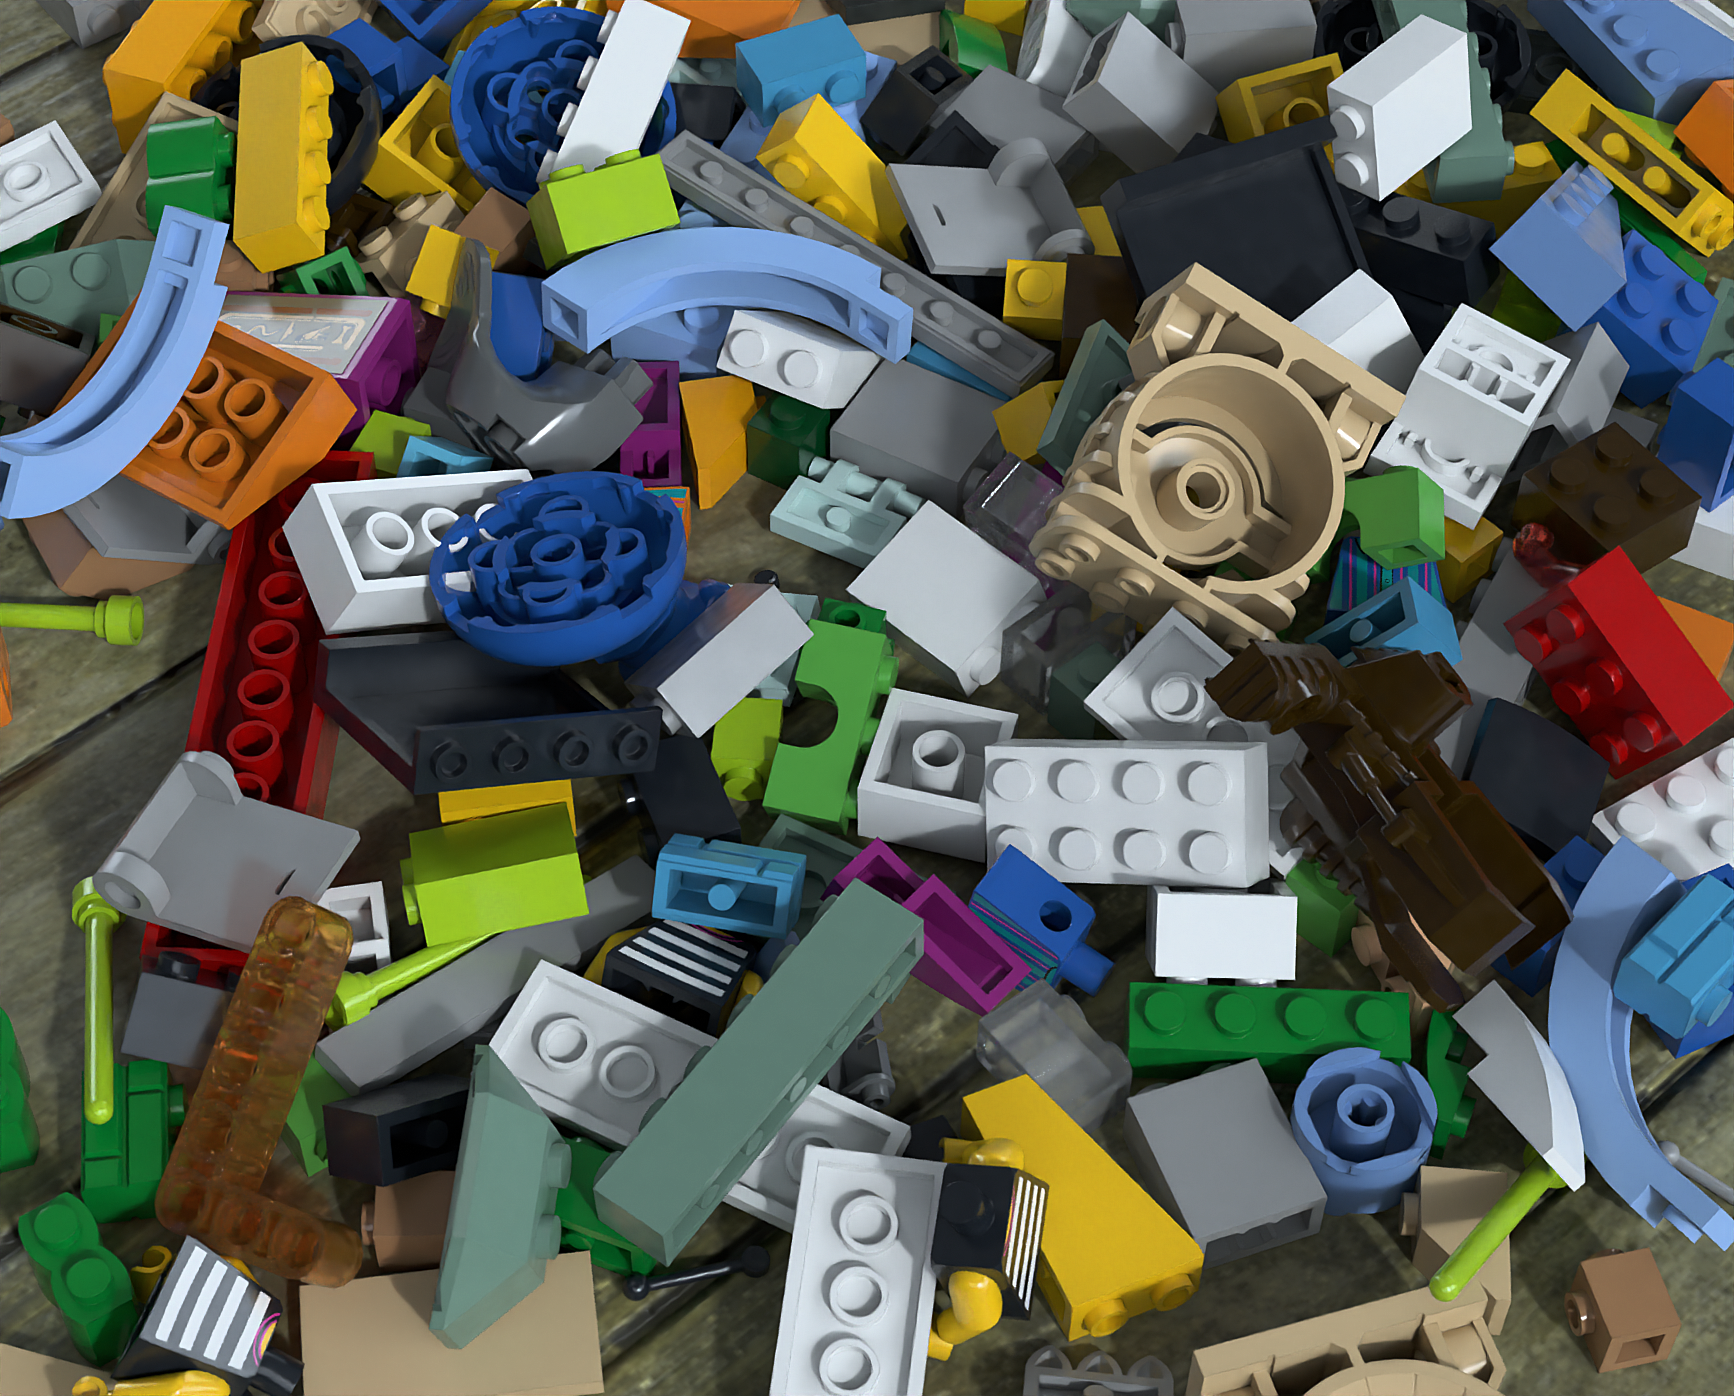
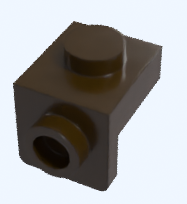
M355 193L343 207L330 217V227L328 230H325V253L347 246L351 256L355 259L362 252L358 245L367 235L380 227H388L396 219V216L393 214L394 206Z

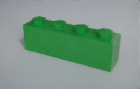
M1129 982L1124 1010L1123 1077L1187 1080L1199 1076L1203 1071L1216 1064L1231 1063L1235 1065L1257 1058L1269 1083L1300 1084L1305 1078L1306 1071L1316 1060L1340 1049L1363 1047L1381 1051L1379 1058L1390 1061L1400 1067L1402 1061L1409 1064L1411 1059L1409 993Z

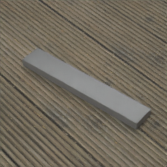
M635 854L584 884L589 908L588 915L501 933L374 1008L367 1016L348 1026L342 1027L315 1043L316 1061L351 1096L386 1087L509 1012L541 959L573 973L593 961L606 940L614 933L650 926L660 920V918L652 917L656 872Z

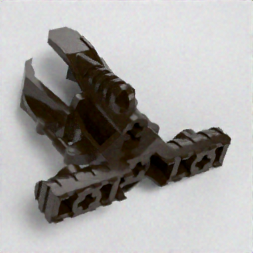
M1249 638L1248 642L1250 645L1214 678L1207 677L1205 679L1206 685L1203 688L1227 717L1241 722L1262 723L1272 735L1281 734L1291 728L1299 735L1300 741L1293 759L1280 774V779L1294 796L1283 809L1280 817L1282 837L1291 849L1302 847L1304 849L1302 857L1308 863L1314 864L1318 862L1321 865L1319 873L1327 880L1336 878L1339 881L1336 888L1343 895L1353 894L1357 898L1354 901V905L1374 923L1384 953L1406 983L1411 982L1419 995L1438 1013L1456 1011L1466 1002L1457 982L1411 922L1409 912L1427 939L1463 973L1474 977L1503 953L1507 958L1511 971H1513L1572 922L1574 915L1557 881L1473 781H1458L1457 776L1440 757L1441 750L1434 739L1474 705L1467 686L1441 652L1436 651L1423 655L1420 650H1406L1404 652L1399 649L1379 648L1377 650L1373 647L1362 648L1352 646L1350 649L1357 657V660L1351 666L1344 668L1332 653L1319 643H1311L1309 645L1305 642H1280L1269 639L1262 641L1256 638Z

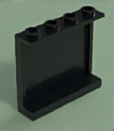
M1330 114L1120 178L1100 196L1140 306H1142L1144 300L1195 262L1289 322L1294 321L1359 268L1373 279L1324 150L1325 146L1338 137L1334 126L1330 122ZM1400 306L1399 309L1402 315H1404L1405 312L1403 310V307Z
M453 630L319 640L313 701L413 795L655 771L663 709L659 706L610 710L561 671L560 666H524L492 658L468 645Z

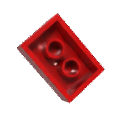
M1620 545L1554 585L1503 623L1513 637L1518 652L1531 662L1552 691V696L1557 706L1570 716L1588 741L1590 747L1610 763L1609 772L1615 780L1685 746L1734 707L1733 701Z

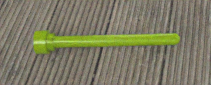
M111 595L108 601L100 600L97 606L0 602V627L95 631L98 638H106L110 645L137 646L141 641L144 630V606L139 596Z
M582 874L584 884L593 880L590 876ZM503 932L425 947L366 976L361 972L351 974L350 972L342 971L316 984L314 995L319 1013L328 1027L335 1032L370 1014V1011L377 1007L378 1000L434 974Z
M93 876L80 881L73 889L72 919L85 933L84 1114L89 1122L100 1125L108 1122L113 1115V933L124 923L127 914L112 907L98 894L92 882Z
M1530 1143L1525 1147L1523 1154L1526 1169L1432 1276L1429 1290L1436 1300L1441 1302L1454 1300L1546 1189L1562 1188L1568 1185ZM1584 1152V1166H1585L1586 1161H1587V1155H1586L1585 1152Z

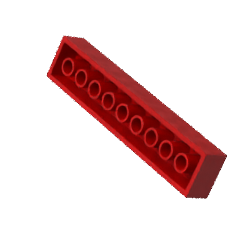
M329 450L320 462L234 526L184 753L188 751L199 753L210 751L223 757L233 768L234 777L243 796L322 820L340 726L313 701L319 640L357 637V632L326 635L282 527L311 484L378 479L374 452ZM147 921L139 959L141 962L142 955L159 958L161 951H174L199 959L201 961L200 968L228 974L230 967H243L259 971L270 977L269 984L279 986L281 997L280 1009H288L304 924L277 963Z

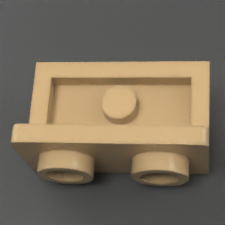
M447 191L428 197H423L421 193L408 197L393 210L396 219L388 227L383 226L376 229L358 245L362 252L355 260L360 265L363 273L372 271L390 297L410 300L412 315L419 314L422 311L419 307L423 298L405 290L430 225L432 224L453 232L465 218Z

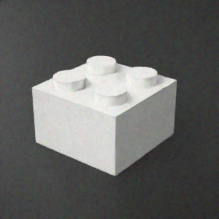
M892 688L857 788L858 835L873 839L879 837L882 841L985 863L987 858L985 746L1017 739L1019 714Z
M1267 878L1248 888L1147 885L1145 956L1156 977H1166V983L1208 985V978H1235V986L1276 988L1277 979L1295 980L1297 896L1284 881Z

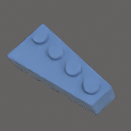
M1527 0V10L1619 109L1678 126L1714 81L1734 79V41L1669 0Z
M1577 161L1489 248L1574 332L1587 322L1627 282L1618 202L1610 194L1613 190V185L1597 168L1588 165L1584 169Z

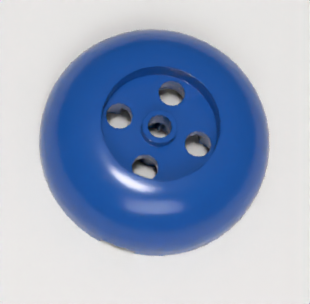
M541 7L521 11L520 17L504 22L495 28L491 25L465 51L453 79L450 94V124L454 142L463 162L476 181L486 191L492 187L528 209L526 202L540 190L536 178L548 149L559 153L565 139L556 134L565 109L569 102L579 106L585 93L584 90L577 88L589 55L599 59L605 47L604 44L597 42L599 32L605 20L604 16L568 7ZM669 80L640 144L639 151L641 156L647 135L657 137L656 153L674 139L676 106ZM547 89L549 93L544 97L542 103H536L528 96L530 92ZM521 134H528L536 141L528 142L524 145L518 142L515 137Z
M599 471L569 472L533 479L497 493L498 505L483 512L477 522H475L473 517L465 513L440 539L439 542L441 544L435 548L429 567V582L437 607L450 628L468 645L487 656L512 664L541 667L561 666L587 661L610 653L634 640L651 627L666 611L681 585L687 562V541L681 514L667 494L658 497L644 490L641 479L628 475ZM479 529H485L489 535L499 540L483 543L480 538ZM462 537H468V541L462 550L450 552L449 545L457 544ZM471 571L477 592L459 591L446 585V573Z

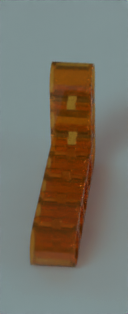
M288 896L274 903L263 918L159 1184L155 1198V1210L161 1225L171 1232L183 1237L189 1235L205 1246L283 1278L334 1289L344 1286L351 1281L361 1267L363 1248L362 1241L357 1232L344 1223L259 1190L351 954L354 941L353 930L347 918L305 898ZM309 929H310V934H309L308 938H307L306 941H305L306 934L308 933V931H309ZM283 996H284L283 1003H282V1005H281L280 1008H279L280 1001H281V999H282ZM258 1063L257 1070L253 1076L254 1068ZM231 1132L230 1140L227 1143L228 1135ZM205 1199L203 1209H202V1211L200 1212L201 1206H202V1202H203V1200ZM261 1220L260 1231L256 1236L257 1225ZM319 1240L318 1254L313 1261V1250Z

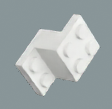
M1461 303L1418 367L1398 416L1372 452L1363 472L1373 477L1382 475L1385 469L1393 466L1406 465L1419 468L1444 490V516L1474 530L1515 463L1541 410L1562 378L1571 359Z

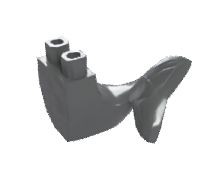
M466 237L456 272L451 309L427 366V369L432 367L451 374L446 397L447 408L485 455L494 458L492 463L499 471L528 469L532 479L561 473L591 471L608 459L642 422L644 418L634 405L653 386V382L634 359L622 356L615 363L610 355L599 348H595L589 354L585 353L574 365L557 361L533 381H521L508 372L497 357L490 339L492 321V266L490 254L482 242Z

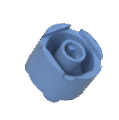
M1354 1047L1340 1049L1322 1056L1306 1071L1305 1078L1301 1081L1294 1096L1289 1123L1292 1126L1299 1148L1308 1158L1327 1195L1324 1213L1329 1215L1343 1216L1347 1213L1370 1214L1385 1211L1399 1205L1402 1192L1413 1193L1420 1165L1426 1166L1438 1114L1434 1094L1427 1081L1415 1068L1402 1061L1400 1067L1390 1061L1379 1058L1381 1051Z

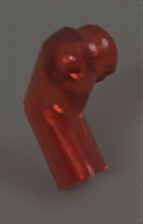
M1531 522L1522 527L1519 538L1513 539L1512 551L1515 560L1540 587L1549 590L1554 585L1587 566L1557 559L1548 551L1554 543L1553 533L1548 532L1547 527Z

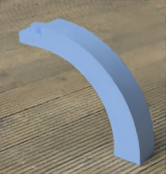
M165 205L142 291L127 326L109 357L88 384L68 404L52 416L20 432L0 436V516L7 519L30 518L54 512L79 501L117 475L142 451L158 432L193 378L218 321L228 287L215 283V278L230 224L183 208Z
M742 227L678 229L633 238L590 253L565 266L541 282L543 326L587 354L613 335L652 317L695 307L743 305L786 311L813 319L851 337L896 364L910 352L914 308L902 302L898 297L880 289L881 268L855 254L798 235Z
M1622 835L1600 862L1585 886L1572 912L1574 918L1565 928L1556 956L1549 994V1047L1565 1074L1574 1099L1584 1152L1605 1181L1654 1228L1665 1217L1694 1244L1705 1234L1725 1251L1734 1242V1220L1718 1204L1673 1167L1658 1147L1645 1123L1637 1102L1631 1076L1629 1047L1633 1009L1615 997V993L1612 990L1622 959L1687 892V889L1670 870L1626 836Z

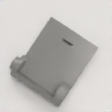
M1020 138L1008 143L998 151L988 169L889 163L885 170L888 181L931 274L1006 276L1007 259L1067 263V253L1094 255L1095 246L1044 143L1037 138Z
M118 474L99 489L79 501L63 507V512L81 530L102 557L202 565L226 563L233 528L228 531Z
M188 751L180 756L96 871L92 882L98 894L108 904L124 914L278 963L361 838L358 830L243 796L234 777L233 768L223 757L210 751H202L200 753Z

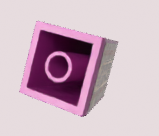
M226 292L218 320L331 373L357 408V411L330 448V451H350L374 410L400 416L401 404L405 393L411 387L416 388L421 380L410 300L399 297Z

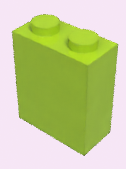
M566 802L409 833L411 857L399 859L404 884L402 885L409 925L423 924L427 947L589 914L577 847Z

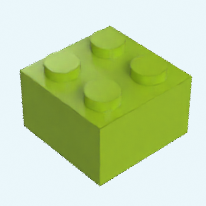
M639 149L624 151L607 157L605 159L606 164L594 168L592 172L585 173L583 164L573 165L548 174L550 179L538 184L540 190L526 202L546 270L571 264L590 253L619 242L669 231L681 223L660 153L642 158Z

